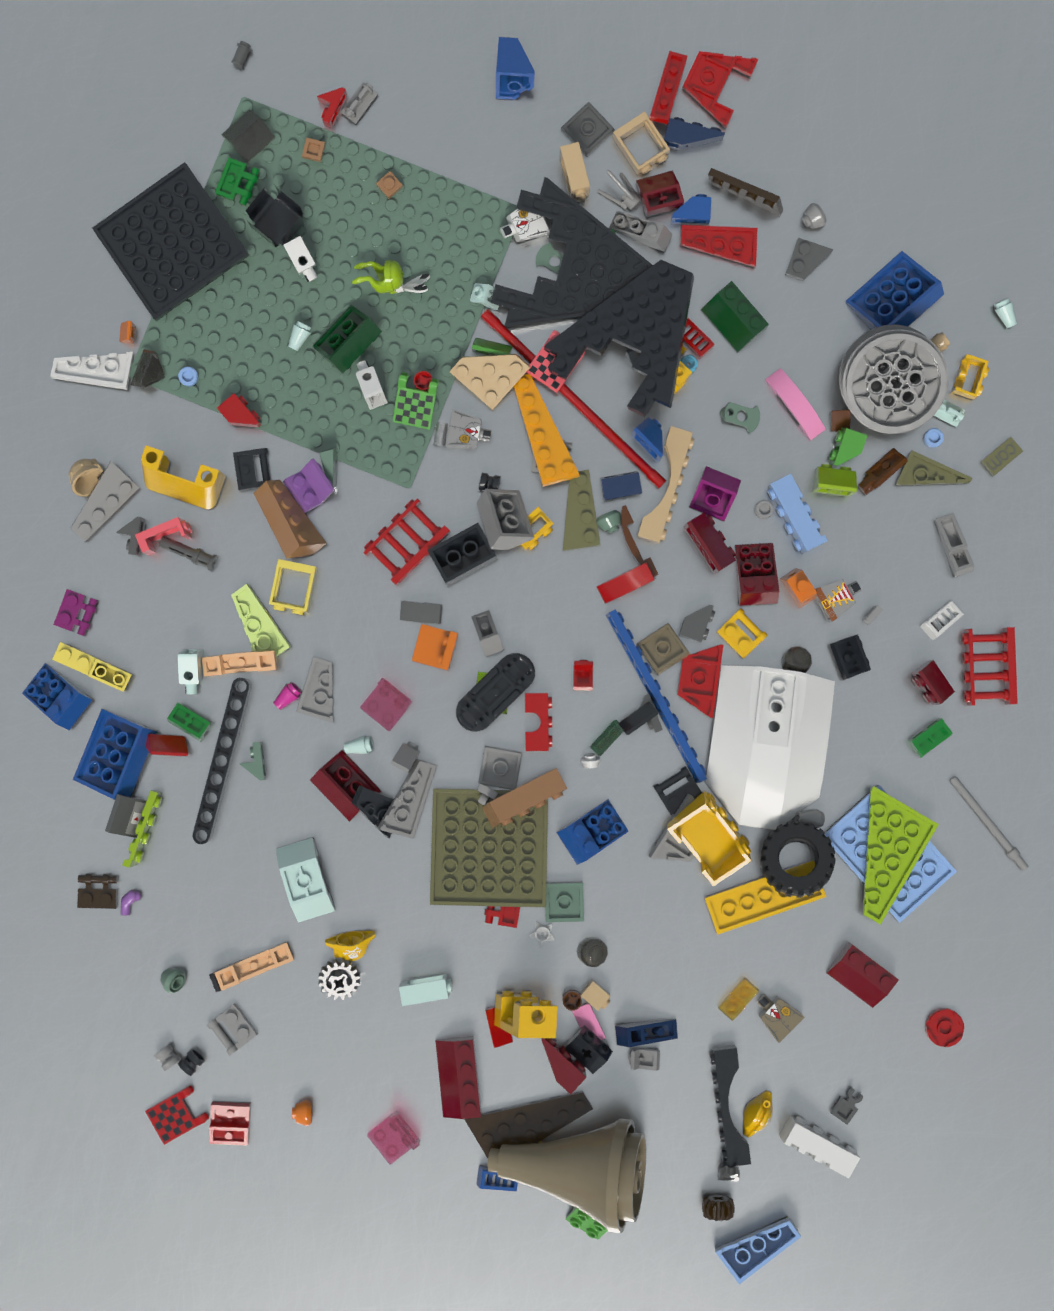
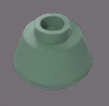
M617 510L607 512L597 518L596 524L604 532H615L619 530L618 526L621 525V513Z
M168 968L162 972L160 982L167 993H175L184 986L186 976L185 972L181 969Z

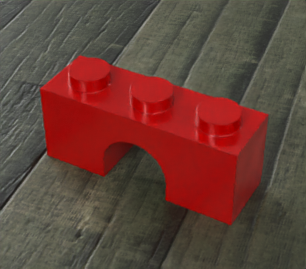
M525 693V713L537 714L541 722L536 731L525 732L526 751H549V747H552V735H549L548 728H552V716H548V709H552V697H548V693Z

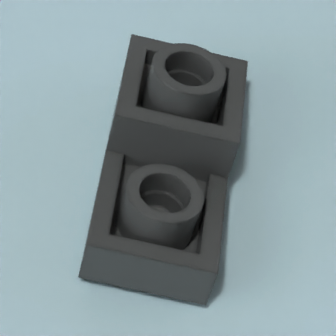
M401 601L400 620L441 624L442 604Z

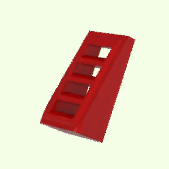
M688 318L686 327L689 325L691 329L684 334L683 341L701 359L715 344ZM695 331L696 334L689 340L687 337ZM700 337L701 340L694 345L692 342ZM705 342L706 345L699 350L698 347Z

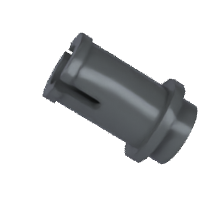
M240 41V43H237L238 48L231 62L239 67H243L248 52H251V45Z

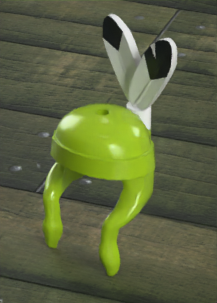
M386 260L384 266L374 261L361 262L354 266V269L372 266L380 281L375 280L371 276H359L352 281V284L369 281L374 290L380 294H394L404 291L423 293L428 291V287L423 283L430 278V274L420 275L403 285V271L400 264L395 260Z

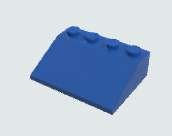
M901 251L850 296L846 303L870 329L883 325L909 326L944 295L940 280Z
M101 709L73 780L114 800L117 794L131 797L149 753L145 747L147 735L156 734L157 731Z

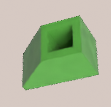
M842 427L841 431L839 430L836 434L835 441L837 443L829 454V464L838 466L861 454L868 435Z

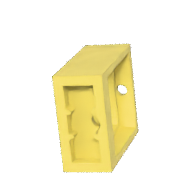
M278 559L269 604L273 605V609L284 611L285 608L292 609V613L303 615L304 612L309 613L318 568L316 566ZM284 569L310 574L304 606L277 601Z

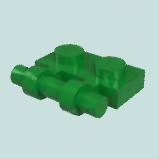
M228 157L215 194L234 201L236 194L240 195L239 204L246 206L248 199L250 200L252 197L251 191L254 184H257L259 179L257 176L260 170L253 167L251 173L245 172L247 164ZM242 179L247 180L244 189L239 188Z

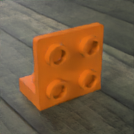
M422 624L412 661L449 671L458 633Z

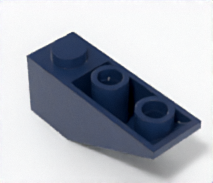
M674 117V119H669L664 141L668 147L683 150L723 141L725 132H721V129L717 127L706 128L701 123L692 122L691 124L685 122L682 118Z

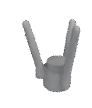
M607 170V174L625 193L621 197L623 202L600 189L597 192L617 203L624 210L627 207L632 210L641 200L639 194L633 189L623 173H620V177L629 190L625 188L610 170Z

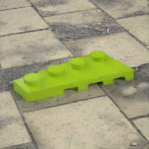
M150 790L142 811L144 819L139 821L135 830V834L138 836L130 843L128 848L129 853H131L128 860L124 859L122 866L131 868L141 863L144 852H142L144 844L147 845L150 838L149 828L154 825L156 820L155 810L160 807L162 802L161 792Z

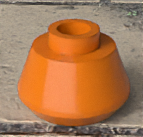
M308 1099L296 1103V1107H292V1119H296V1123L304 1126L312 1124V1102Z

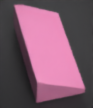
M588 1002L582 1004L579 1009L572 1011L580 1029L585 1025L600 1040L606 1038Z

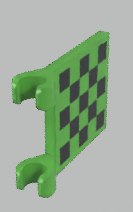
M401 372L393 422L430 430L439 380L432 378L429 384V391L406 387L409 374Z

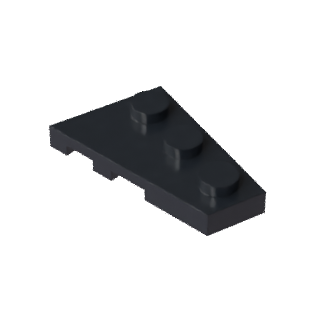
M359 785L352 804L377 828L394 799ZM379 830L385 837L390 838L392 833Z

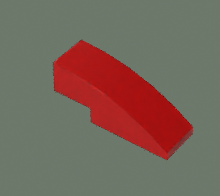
M645 562L598 585L597 588L604 602L608 603L654 581L656 577L648 562Z

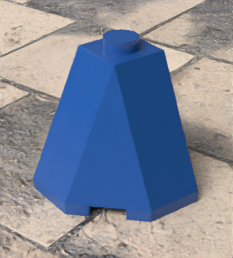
M499 37L496 67V99L515 100L520 97V93L523 91H529L534 88L535 71L518 38Z

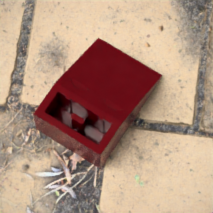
M773 543L735 545L739 606L777 604L780 591Z
M541 1038L556 1082L569 1094H572L587 1078L585 1066L577 1059L574 1060L564 1046H558L556 1038Z

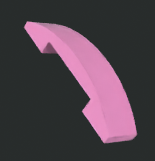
M781 368L765 379L773 392L780 397L798 421L799 427L810 441L826 430L808 400Z

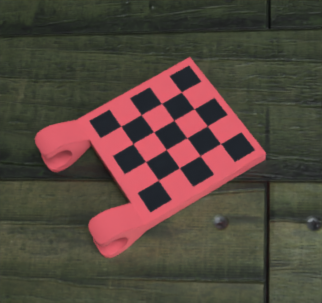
M554 330L544 346L560 333ZM543 346L531 362V367L526 373L557 393L566 380L549 372L548 369L557 355L546 351Z

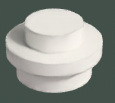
M586 754L585 757L581 758L584 768H596L599 766L600 757H597L596 754Z

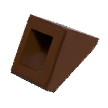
M833 410L830 412L831 432L841 431L842 427L850 429V410Z

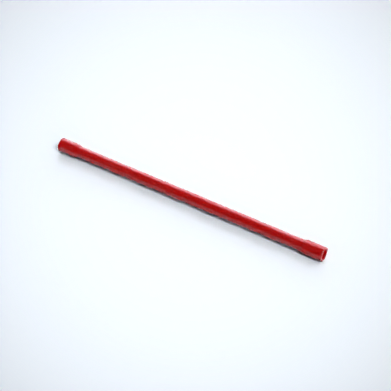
M487 309L481 315V318L531 364L536 355L504 326L496 315ZM565 383L562 385L559 392L627 456L658 489L667 481L644 461Z

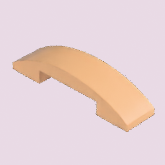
M275 650L238 652L202 657L204 676L277 670Z
M286 942L215 972V976L221 991L242 981L289 963L294 959Z

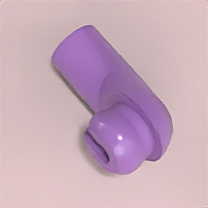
M130 890L122 897L120 915H130L131 904L134 901H139L141 898L139 891Z

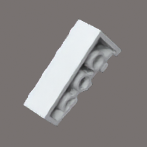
M790 1115L779 1135L783 1143L788 1146L792 1144L802 1154L808 1152L809 1156L819 1163L825 1162L828 1168L850 1178L860 1160V1157L856 1154L857 1150L849 1145L844 1147L840 1144L841 1141L832 1135L830 1137L823 1134L824 1131L815 1125L813 1128L806 1124L807 1121L800 1116L795 1118Z

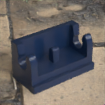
M638 471L600 478L604 500L642 493Z

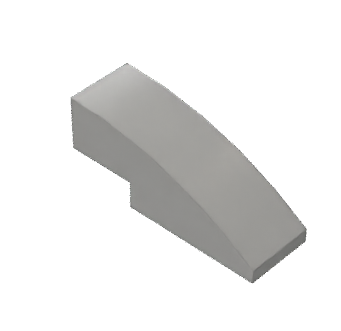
M954 513L936 518L935 522L954 577L972 572L975 565L967 550L968 545Z

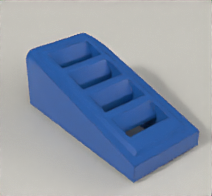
M479 1166L476 1185L480 1189L517 1191L518 1182L511 1181V1184L507 1185L508 1180L503 1179V1183L500 1184L501 1178L498 1177L497 1173L488 1172V1167ZM493 1175H496L495 1182L492 1183Z

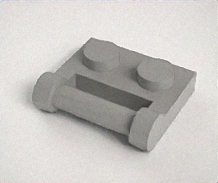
M235 1003L207 1024V1027L213 1030L225 1046L229 1056L258 1034ZM222 1021L237 1040L236 1044L233 1045L219 1027V1022Z

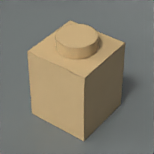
M593 979L580 993V996L597 1011L600 1008L605 1009L611 1001L609 1000L611 997L610 993Z

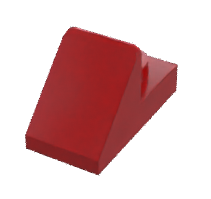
M341 87L317 96L320 103L328 106V108L325 107L321 116L324 126L332 128L347 97L345 88Z

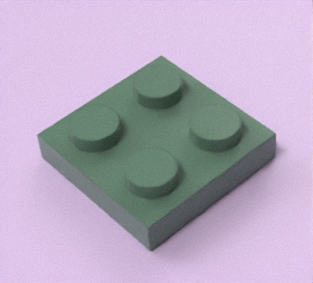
M583 882L546 883V923L584 921Z

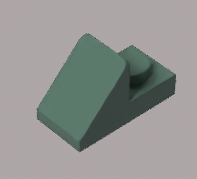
M253 742V746L250 747V756L254 758V762L239 764L260 781L267 780L263 742Z

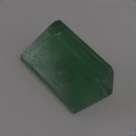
M613 720L590 745V748L598 756H601L624 732L619 726V721Z

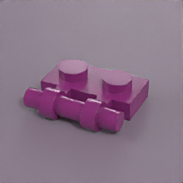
M67 589L53 625L72 632L75 625L80 626L77 634L84 636L86 630H89L91 625L89 622L92 614L96 612L97 608L95 606L98 600L90 598L87 605L84 603L85 595ZM81 609H84L86 611L82 621L78 620Z

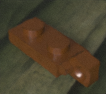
M892 448L865 472L864 480L858 485L860 490L867 495L874 488L876 489L908 462L907 458L895 448Z

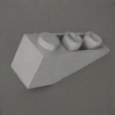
M616 211L609 226L611 230L614 229V231L639 243L664 252L673 235L665 225L620 211Z

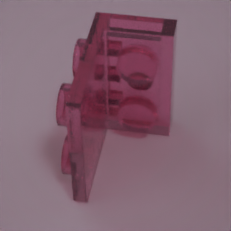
M381 678L376 688L360 706V709L387 731H390L413 701L386 679Z
M397 1110L367 1134L368 1138L390 1165L411 1148L413 1150L416 1149L421 1141Z

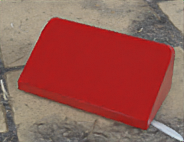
M147 735L145 747L151 755L188 756L184 736Z
M495 1006L486 1008L485 1011L494 1048L512 1043V1035L494 1025Z

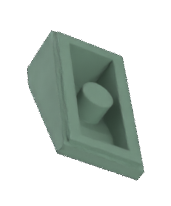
M332 448L320 452L319 455L325 476L332 482L333 488H335L337 448Z

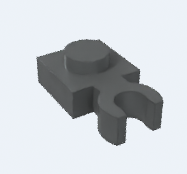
M853 1088L849 1089L847 1093L848 1098L844 1099L841 1097L830 1112L846 1125H848L858 1111V1108L854 1105L863 1099L862 1094H859L857 1098L852 1097V1094L855 1092Z
M723 1166L718 1172V1180L738 1181L740 1178V1170L737 1166Z

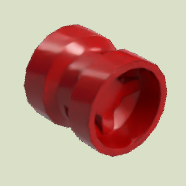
M420 371L415 375L414 384L416 389L429 391V384L432 379L430 373Z

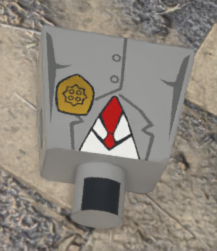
M452 409L446 448H477L479 440L490 442L492 430L482 429L481 419Z

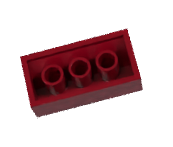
M474 1036L435 1040L443 1117L454 1119L481 1117Z

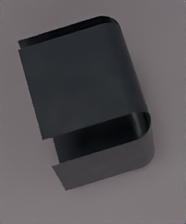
M264 187L245 211L255 223L252 225L248 222L249 226L274 247H277L280 244L288 243L304 224L302 219L303 212L297 203L277 187L278 196L275 200L269 195L266 187Z

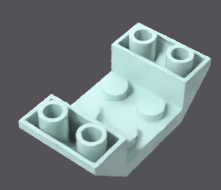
M313 837L277 848L276 853L280 874L290 906L298 923L334 912L335 908L331 895L328 893Z

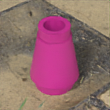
M290 682L285 684L273 703L278 709L282 710L298 699L302 692L295 683Z

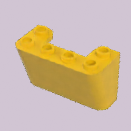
M145 445L141 457L144 483L149 490L204 509H212L216 505L226 475L221 471L201 464L195 482L167 473L170 462L162 450ZM205 471H210L211 473L207 474L203 481L202 474Z
M704 791L667 824V830L678 843L682 841L701 863L702 873L714 886L751 862V849L748 846L750 842L745 835L741 836L738 832L739 828L734 821H729L724 808L717 806L715 803L716 799L712 793Z

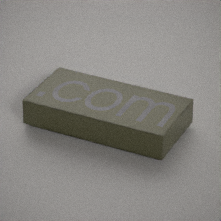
M1010 437L983 459L981 463L992 476H995L1020 455L1023 450Z

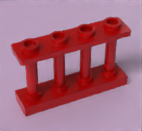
M418 498L415 501L413 499L405 505L406 510L402 514L397 513L391 520L393 523L388 528L386 526L378 532L379 537L375 541L370 540L364 546L365 551L363 553L366 556L372 553L392 573L393 577L390 580L396 586L429 555L428 549L441 543L451 533L445 525L442 528L440 526L437 527L417 507L421 503ZM411 512L432 532L433 537L429 541H424L404 521ZM397 526L419 546L420 550L415 555L413 553L410 554L390 534ZM384 539L405 559L406 564L402 568H397L377 548Z
M1015 627L1002 628L1003 632L1000 634L973 635L972 629H965L964 633H962V644H965V652H963L962 659L963 663L966 664L963 680L967 687V690L964 691V701L967 702V706H975V700L1003 699L1005 705L1018 704ZM1000 641L1003 643V651L1001 653L973 654V642ZM974 661L1004 662V670L1002 672L974 673ZM1002 680L1005 682V689L993 692H975L974 681Z

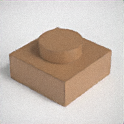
M306 138L302 158L321 162L326 145L325 142Z
M391 171L376 183V186L388 199L403 188V185Z

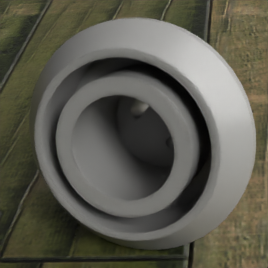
M811 203L803 212L804 217H802V220L806 227L810 226L813 229L825 226L826 216L818 204Z

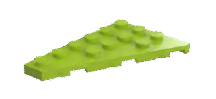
M874 786L870 789L863 915L881 925L939 824Z

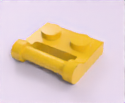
M740 608L717 633L744 659L768 634L765 631L762 632L744 614L745 611ZM737 619L757 637L754 641L735 623Z

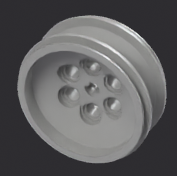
M883 325L862 334L848 348L839 370V388L845 404L859 422L877 432L898 434L922 426L939 410L947 393L948 370L940 350L923 333L904 325ZM900 359H906V364L903 367L897 366ZM887 363L885 370L878 371L879 364ZM913 373L919 374L916 381H910V376ZM896 377L899 381L893 385L891 380ZM874 381L880 382V386L877 389H871V384ZM910 391L911 397L904 400L902 398L903 394ZM892 396L891 402L883 403L884 397Z

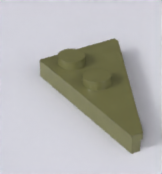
M911 450L907 457L908 462L904 464L896 485L970 483L973 478Z

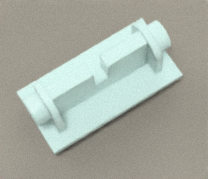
M944 399L934 416L957 427L965 415V410Z

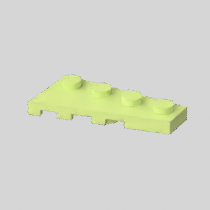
M245 584L231 594L239 617L242 619L245 633L250 640L252 651L275 650V657H278L292 647L249 584Z

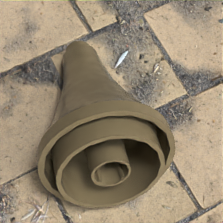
M621 1118L612 1124L588 1133L550 1142L503 1144L500 1149H490L488 1172L497 1173L499 1178L544 1191L581 1210L600 1223L609 1232L622 1233L627 1221L636 1222L638 1219L645 1181L646 1138L645 1134L635 1132L633 1120Z

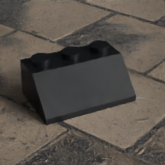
M479 523L428 549L447 587L498 560L494 550L490 549L488 539Z

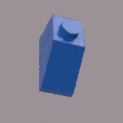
M705 194L692 196L672 214L671 223L709 225L711 219V197H707Z

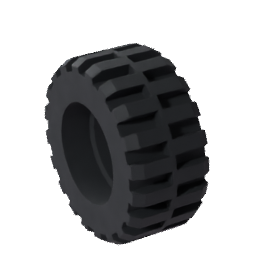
M789 821L786 825L781 824L777 826L776 830L768 834L761 850L760 866L762 867L763 876L767 879V883L773 886L775 891L778 893L783 892L788 897L792 895L796 896V898H802L805 895L811 896L816 891L819 892L827 884L833 873L836 858L834 856L835 849L831 845L832 841L824 835L825 832L821 828L818 830L814 824H804V821H798V823ZM792 842L804 843L814 851L816 864L808 875L796 877L789 875L782 869L779 855L787 844Z

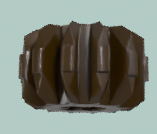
M709 1195L703 1198V1217L715 1221L730 1220L735 1213L733 1199L722 1195Z

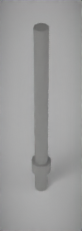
M954 776L950 780L951 783L1005 848L1009 858L1014 860L1022 871L1026 870L1029 866L1020 856L1019 850L1010 844L960 780Z

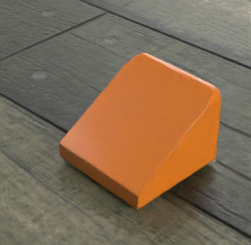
M132 321L121 323L119 342L133 343L135 324Z

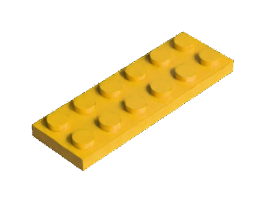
M811 860L784 871L796 877L806 876L814 869L815 862ZM762 877L704 897L718 935L825 898L826 894L824 888L811 896L805 895L802 898H796V896L791 895V897H788L783 892L778 893L775 891V888L767 883L766 877Z

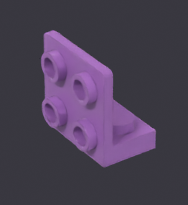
M314 458L300 472L283 481L304 513L321 505L334 491L332 482L327 479L321 465Z

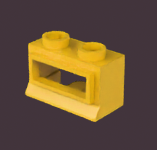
M966 354L962 358L951 393L972 400L980 396L984 387L981 385L982 380L987 377L989 367H987L989 361ZM973 365L978 367L969 392L962 388L969 366Z
M539 507L528 515L530 526L539 517L546 524L534 535L532 540L520 545L525 551L528 548L530 550L535 548L539 544L537 540L542 535L546 537L553 531L551 527L554 523Z

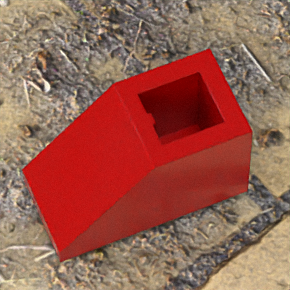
M234 393L217 407L231 425L261 426L258 421L261 418L254 410L251 412L246 407L248 403L242 395L237 397Z

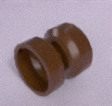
M569 989L564 992L562 998L564 1007L569 1011L579 1009L582 1004L580 993L575 989Z

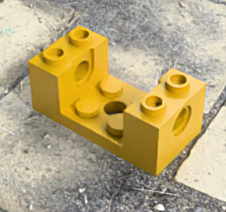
M502 991V994H496L494 1025L517 1038H556L558 1006L552 1004L551 1000H539L538 1003V997L533 995L531 991H521V994H514L513 991Z

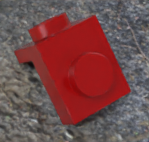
M574 661L573 690L593 691V661Z

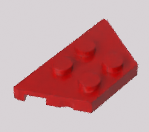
M722 644L690 654L682 659L677 695L710 718L714 716L724 646Z

